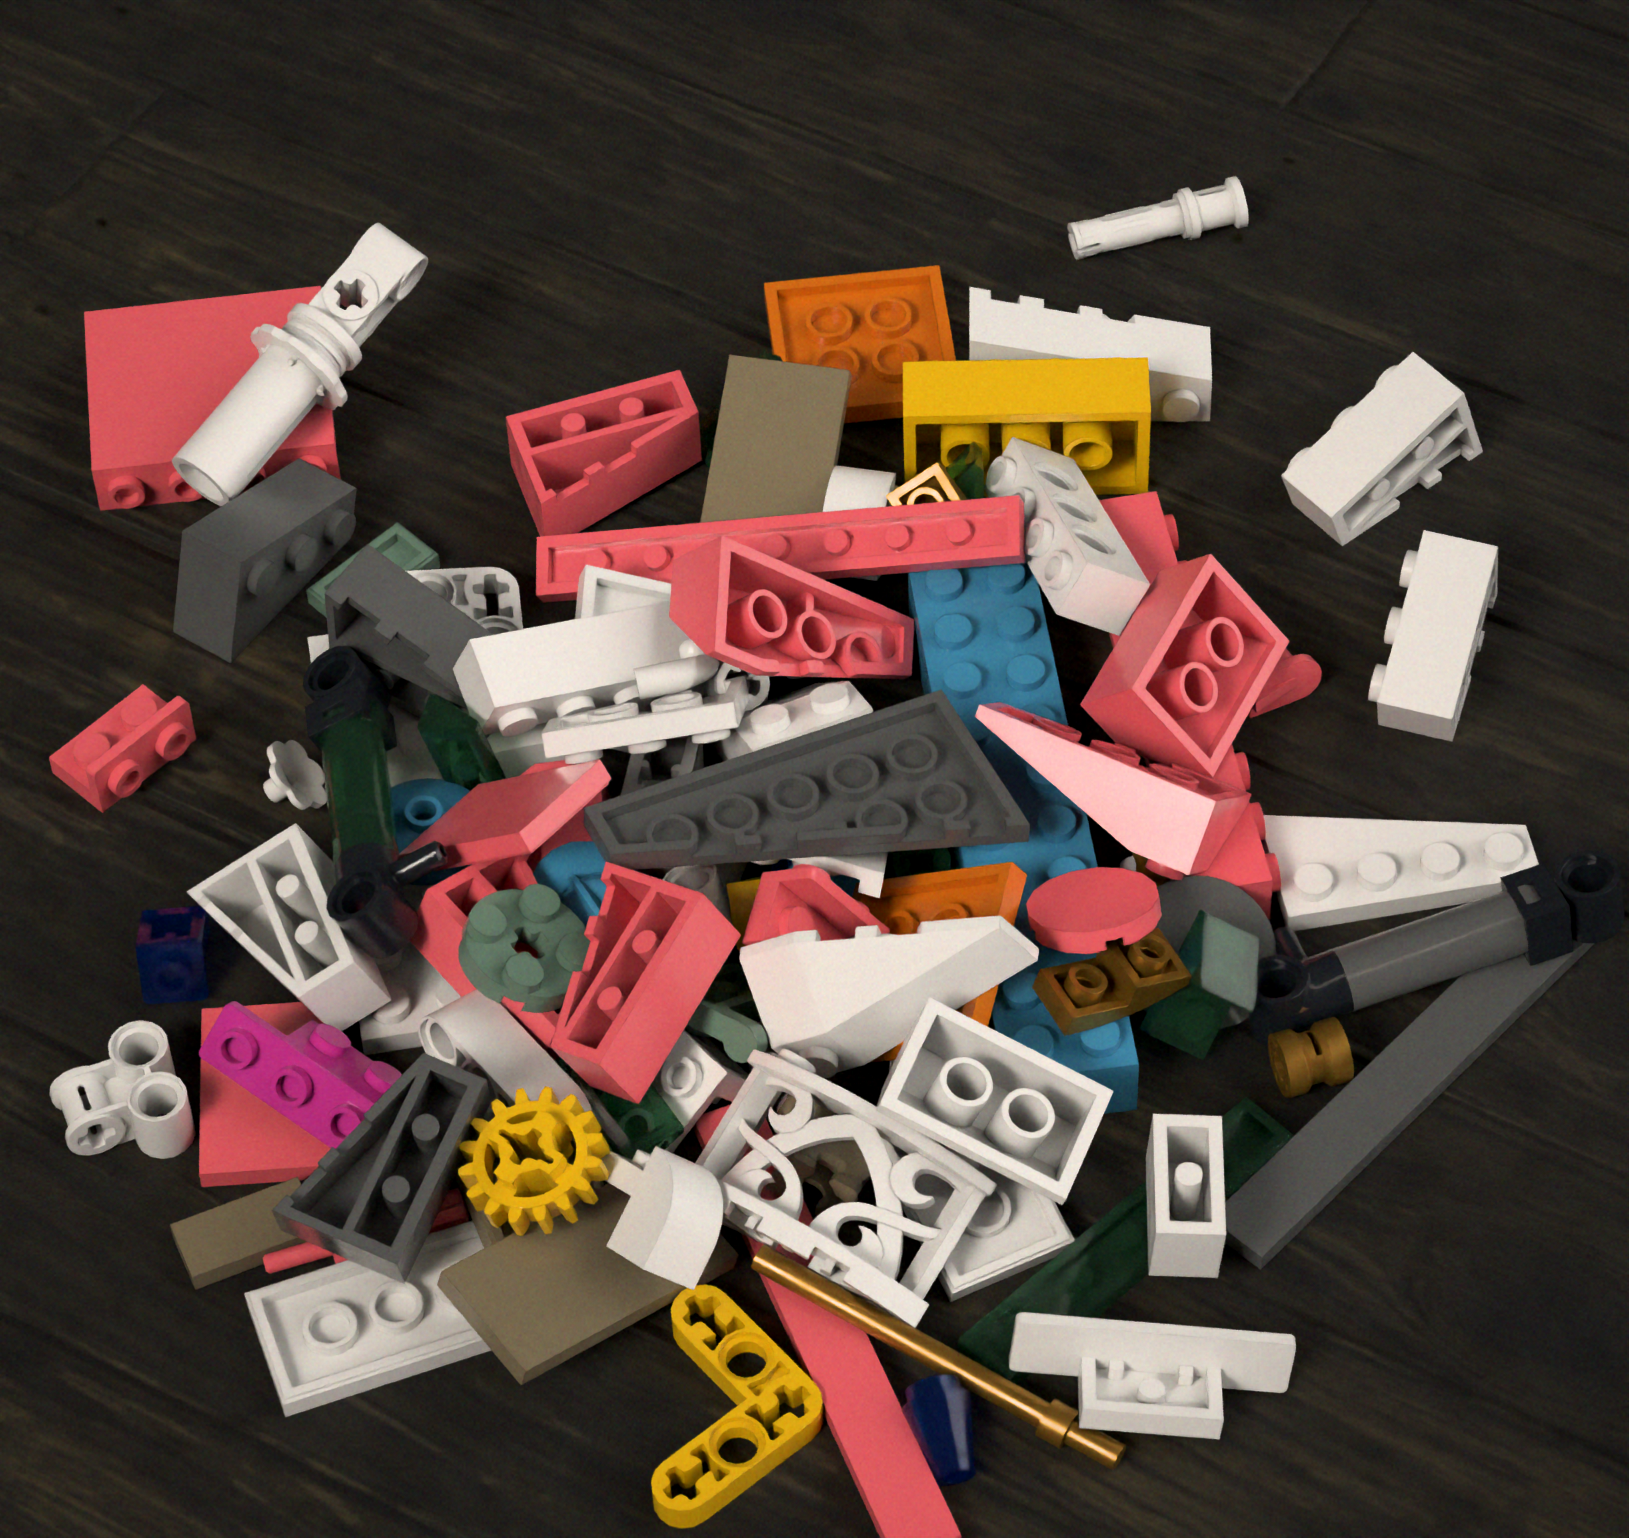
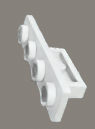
M1020 1312L1015 1318L1009 1354V1368L1012 1371L1078 1376L1079 1428L1220 1439L1224 1421L1222 1388L1274 1393L1287 1391L1296 1352V1341L1293 1335L1282 1333Z

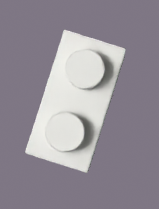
M1153 1114L1146 1153L1149 1276L1218 1278L1226 1238L1222 1116Z

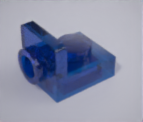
M201 906L142 910L135 948L142 996L145 1003L159 1004L207 999L209 982L205 957L210 925L208 913Z

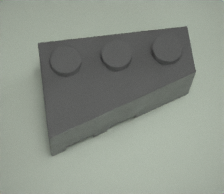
M298 458L184 529L181 540L173 632L232 663L351 539L356 526L354 507L357 488Z
M366 544L325 592L329 649L336 646H348L353 649L387 686L391 694V704L481 747L490 734L477 736L453 667L470 639L494 634L372 546Z
M423 1053L363 1115L364 1120L336 1149L332 1147L318 1162V1168L291 1196L286 1195L272 1209L280 1230L405 1284L458 1173V1168H460L465 1158L459 1147L464 1141H473L476 1132L471 1123L474 1117L483 1119L491 1103L487 1080Z

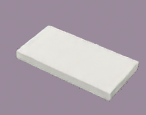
M473 1221L428 1234L405 1284L353 1261L346 1260L244 1293L247 1307L285 1417L491 1351L488 1345L437 1286L442 1270L484 1249Z

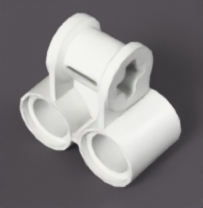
M139 1020L119 1027L111 1035L108 1043L110 1059L90 1066L70 1069L57 1077L50 1086L49 1094L56 1108L63 1111L68 1125L65 1131L67 1146L71 1152L78 1155L90 1156L103 1153L115 1145L136 1139L142 1152L154 1158L166 1159L176 1157L185 1152L193 1143L196 1133L187 1089L182 1080L176 1076L167 1035L160 1026L153 1022ZM80 1086L84 1087L85 1095H79L78 1088ZM95 1125L97 1129V1133L95 1135L92 1134L89 1129V1127Z

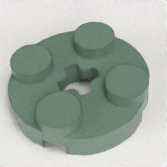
M531 884L524 890L508 889L494 892L475 904L462 929V940L458 947V959L468 980L487 998L500 1004L505 996L513 1001L525 1003L521 1011L544 1013L562 1008L572 972L582 971L590 940L584 935L586 927L572 910L561 903L559 895L552 888L541 884ZM516 943L530 945L538 952V958H534L529 952L517 953L513 948Z

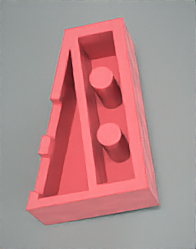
M530 854L472 864L426 889L417 911L419 916L418 927L410 942L461 997L476 990L464 974L458 959V947L462 940V929L467 917L475 904L489 894L508 889L524 890L531 884H538L527 863ZM516 943L513 948L517 953L529 952L534 958H538V952L530 945ZM504 996L500 1004L556 1063L562 1061L563 1059L550 1047L561 1008L544 1013L521 1011L525 1003L513 1001Z

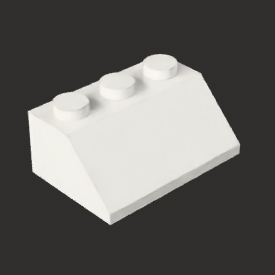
M929 998L907 1034L886 1078L876 1111L1063 1205L1113 1094V1090Z

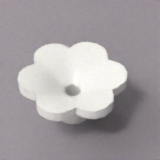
M289 740L283 744L280 741H275L267 747V756L271 763L269 768L271 778L264 782L263 789L271 801L279 803L288 797L290 802L301 810H305L309 806L318 809L327 802V794L322 787L325 782L324 773L314 760L308 758L306 751L298 742Z

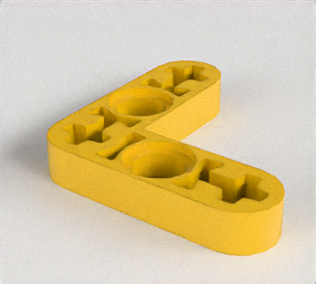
M706 1284L696 1285L694 1290L690 1288L682 1290L674 1299L671 1307L673 1337L679 1347L737 1406L664 1460L654 1471L651 1479L654 1510L663 1522L669 1526L681 1529L695 1527L705 1522L812 1441L821 1431L824 1421L822 1394L815 1382L725 1292L715 1286ZM697 1313L702 1318H707L714 1314L715 1330L722 1338L717 1347L715 1333L701 1321L691 1326L690 1315ZM750 1352L761 1356L765 1360L766 1366L759 1374L753 1377H740L729 1370L727 1367L729 1361L740 1353ZM786 1403L791 1408H796L803 1403L804 1416L798 1418L795 1414L789 1412L780 1417L779 1405ZM772 1426L774 1440H770L767 1430ZM733 1438L748 1439L758 1449L756 1455L751 1460L740 1464L725 1461L718 1452L726 1441ZM703 1461L707 1463L710 1470L705 1475H703L702 1469ZM678 1483L680 1487L688 1489L695 1485L696 1497L689 1500L685 1495L680 1494L672 1499L671 1486Z

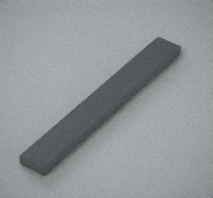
M1573 940L1574 952L1533 966L1529 965L1524 955H1520L1461 975L1225 1202V1243L1261 1270L1595 943H1581Z

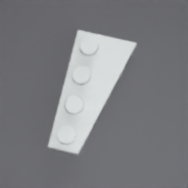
M1264 815L1266 837L1261 842L1265 854L1274 853L1276 855L1281 876V890L1275 893L1285 926L1290 927L1293 931L1469 903L1502 892L1500 877L1539 865L1526 825Z

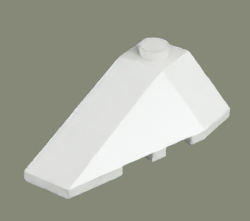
M1002 916L924 921L918 926L917 934H881L878 925L856 927L855 938L820 941L821 936L817 930L795 931L741 947L739 960L771 1048L778 1054L782 1048L794 1052L817 1069L816 1075L822 1078H829L837 1072L866 1065L904 1042L929 998L957 1010L1038 961L1039 948Z

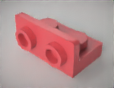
M143 684L49 757L52 773L103 813L121 798L132 795L145 779L168 761L179 758L189 745L197 739L190 704L181 696H176L167 703Z
M798 864L792 869L762 873L742 943L748 946L795 931L817 930L821 936L820 941L848 939L855 935L856 927L878 925L881 934H889L890 929L874 917L864 903L853 899L831 881V877L826 871L813 865Z

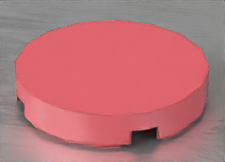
M1095 867L1068 872L1049 879L1036 888L1026 902L1030 932L1032 929L1035 931L1036 940L1043 946L1064 953H1100V951L1107 950L1106 941L1116 940L1123 937L1124 946L1127 944L1131 945L1152 932L1162 916L1156 883L1143 873L1124 868Z

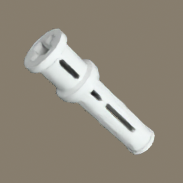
M1232 176L1225 179L1224 185L1195 192L1186 187L1178 189V192L1173 194L1172 199L1162 201L1161 203L1124 210L1090 220L1068 223V236L1073 255L1076 260L1096 255L1097 253L1126 248L1168 236L1181 234L1183 238L1193 240L1200 238L1202 231L1234 224L1236 228L1247 227L1249 223L1248 207L1237 176Z

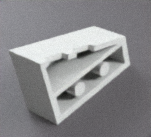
M1412 352L1399 365L1391 366L1385 370L1377 380L1375 388L1358 404L1344 409L1334 420L1331 429L1312 447H1306L1299 451L1292 458L1287 470L1281 477L1292 504L1341 546H1344L1399 509L1400 502L1396 497L1417 483L1429 489L1442 478V473L1438 469L1460 454L1470 461L1481 454L1483 450L1464 392Z
M1424 530L1418 551L1407 550L1399 586L1408 588L1403 608L1392 606L1390 610L1384 643L1392 645L1387 665L1376 664L1368 695L1369 701L1377 702L1378 725L1453 741L1470 685V672L1475 653L1480 652L1485 631L1481 630L1487 608H1493L1497 596L1498 546Z

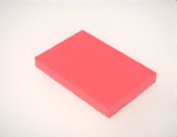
M595 760L478 784L397 856L400 859L433 841L440 842L447 851L448 862L446 865L435 870L438 871L531 854L600 793L612 778L602 761Z
M302 1002L244 1006L286 1036L312 1019L319 1024L323 1023ZM224 1007L201 1009V1047ZM201 1058L199 1177L201 1186L214 1187L285 1182L296 1177L300 1181L306 1180L318 1168V1162L331 1148Z

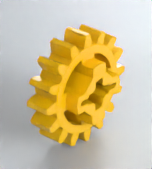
M546 1086L540 1093L538 1101H531L524 1088L516 1090L515 1105L507 1108L498 1099L493 1100L491 1107L495 1117L489 1122L474 1117L471 1125L479 1138L477 1141H464L459 1147L468 1164L458 1168V1174L466 1188H469L466 1195L477 1212L484 1210L486 1217L495 1228H499L509 1218V1223L518 1236H524L530 1222L534 1221L539 1223L545 1235L551 1234L554 1225L553 1218L561 1214L570 1223L574 1224L577 1222V1212L573 1206L579 1200L595 1205L598 1197L590 1183L591 1181L608 1180L609 1172L600 1158L610 1154V1147L603 1134L599 1133L602 1128L591 1110L584 1112L577 1097L573 1094L568 1095L559 1104V1100L552 1087ZM575 1138L576 1156L572 1165L568 1163L567 1159L574 1151L570 1142ZM497 1157L500 1159V1164L494 1171V1174L498 1179L494 1184L493 1165L495 1158Z

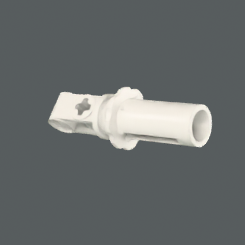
M381 223L371 226L360 238L350 256L328 279L310 303H297L287 315L288 322L282 329L270 324H263L261 327L254 329L251 333V342L256 346L259 358L173 457L172 463L179 475L203 497L219 506H223L240 495L315 404L335 410L337 406L342 407L347 401L348 395L339 377L345 371L353 370L361 361L362 354L359 347L374 332L375 328L397 302L404 299L415 287L427 267L428 257ZM356 302L359 303V304H361V308H359L358 306H356V305H354V304H355ZM340 304L347 307V309L340 308Z

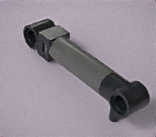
M1585 850L1574 852L1563 858L1556 866L1554 880L1545 864L1542 863L1500 877L1502 892L1309 957L1304 952L1293 929L1290 927L1278 928L1273 932L1277 955L1263 957L1254 962L1245 971L1243 978L1251 1033L1259 1043L1268 1047V1036L1271 1033L1291 1029L1296 1033L1309 1031L1312 1024L1316 1021L1331 1017L1337 1018L1520 955H1524L1529 965L1533 966L1574 952L1573 940L1590 944L1606 941L1614 937L1622 929L1625 919L1619 864L1610 855L1600 851Z

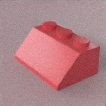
M1208 554L1158 572L1080 705L1115 743L1135 749V754L1171 767L1172 763L1213 777L1287 647L1289 640L1214 556Z

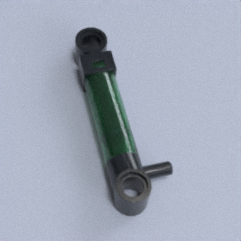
M336 646L319 655L309 665L303 678V688L306 694L314 701L305 706L307 732L310 740L322 751L336 884L327 898L326 909L329 916L367 955L372 958L383 959L403 949L413 938L418 927L419 916L416 909L404 897L403 887L446 865L448 854L440 842L433 841L402 858L399 857L387 751L397 747L394 716L387 710L390 705L391 694L387 686L353 649L348 646Z

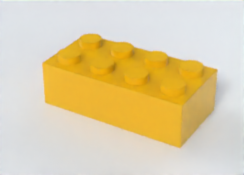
M1148 357L903 362L905 483L932 465L940 462L966 497H988L983 486L986 483L989 467L997 457L1003 454L1011 438L1015 437L1073 458L1095 495L1141 494L1148 492L1151 425Z

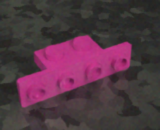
M232 1001L224 1006L199 1050V1056L204 1061L328 1147H334L335 1149L364 1120L363 1115L402 1076L391 1065L380 1061H372L353 1048L350 1039L342 1031L331 1025L319 1024L312 1019L286 1036L236 1001Z

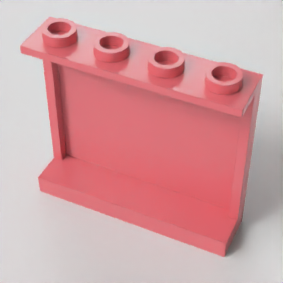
M321 286L84 312L91 471L100 511L206 499L179 475L173 466V457L259 358V352L251 342V333L254 329L261 327L263 324H270L282 329L288 322L287 315L297 303L309 304L321 290ZM315 404L240 495L298 458L341 480L336 451L333 410Z

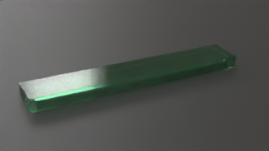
M1245 1097L1222 1116L1225 1202L1294 1137L1293 1134L1248 1097ZM1146 1181L958 1338V1352L1018 1385L1031 1374L1030 1372L1012 1371L1009 1368V1354L1015 1318L1018 1313L1027 1312L1097 1318L1147 1276L1149 1269Z

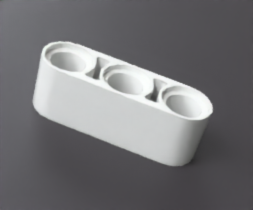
M477 989L421 1018L418 1033L426 1054L486 1079L491 1102L498 1099L507 1108L515 1105L516 1090L524 1088L531 1101H538L540 1093L546 1086L552 1087L559 1100V1104L568 1095L573 1094L577 1097L584 1112L592 1111L586 1095L571 1077L501 1004L487 998ZM491 1103L484 1116L488 1122L495 1117Z

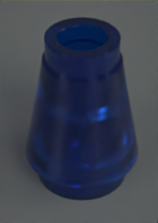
M936 1375L913 1383L905 1390L907 1403L904 1405L902 1412L933 1472L937 1484L940 1486H951L970 1480L977 1473L974 1464L970 1392L961 1388L959 1378L954 1375Z

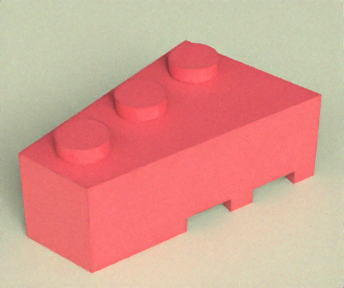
M680 370L506 416L511 466L540 537L579 533L702 461L699 412Z
M606 861L600 880L607 887L598 916H589L584 935L590 940L583 968L582 971L572 972L550 1047L590 1087L639 1104L741 934L703 893Z

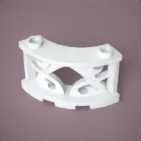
M782 1048L778 1056L775 1057L754 1049L747 1059V1062L753 1066L752 1071L696 1161V1164L708 1169L719 1183L723 1198L722 1225L736 1230L774 1250L780 1244L785 1250L791 1253L794 1252L808 1260L810 1255L814 1256L807 1267L808 1269L916 1328L929 1306L923 1299L985 1195L990 1197L997 1184L978 1171L980 1163L945 1145L941 1146L929 1137L876 1111L877 1106L816 1075L817 1069L794 1052ZM781 1092H786L796 1099L794 1109L786 1115H778L772 1109ZM815 1104L838 1115L814 1119ZM768 1116L769 1122L777 1135L766 1141L757 1132ZM881 1138L908 1153V1155L902 1157L893 1166ZM855 1140L869 1168L877 1207L861 1202L841 1203L823 1211L809 1226L798 1221L803 1205V1189L795 1168L786 1157L802 1149L822 1143ZM750 1146L753 1150L750 1153H748L745 1157H743L747 1148ZM770 1166L775 1167L786 1181L785 1192L775 1200L761 1198L763 1187L768 1183H775L772 1175L765 1171ZM923 1174L938 1176L955 1189L932 1228L903 1217L902 1204L908 1208L921 1210L935 1203L933 1196L922 1195L915 1190L916 1180ZM859 1220L877 1225V1235L872 1230L859 1226L862 1232V1239L855 1246L844 1245L838 1238L839 1229L844 1222ZM903 1235L922 1241L923 1244L900 1283H898L896 1280L902 1257Z

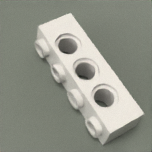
M1012 437L1003 454L997 457L989 467L986 483L983 486L989 498L1019 495L1024 502L1025 561L1055 613L1120 636L1149 588V581L1074 459Z

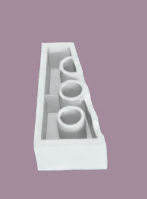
M969 287L970 360L1148 357L1151 421H1210L1212 394L1210 327L1134 315L1128 322L1110 319L1099 308L1080 305L1076 314L1044 308V299L1020 295L1017 303L991 299V290Z

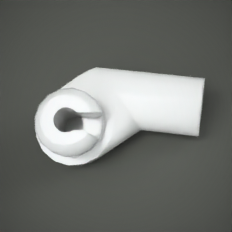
M691 639L685 640L679 647L681 659L634 668L640 700L687 691L715 676L719 660L706 655Z

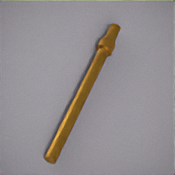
M763 1245L755 1255L751 1269L1036 1427L1035 1435L1059 1449H1062L1066 1444L1111 1470H1114L1119 1464L1126 1450V1445L1098 1429L1079 1428V1411L1056 1398L1051 1403L1045 1401L767 1245Z

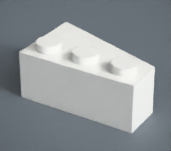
M296 823L187 891L227 933L324 1024L343 1031L392 1001L374 958L367 955L329 916L326 909L327 898L336 884L334 863Z

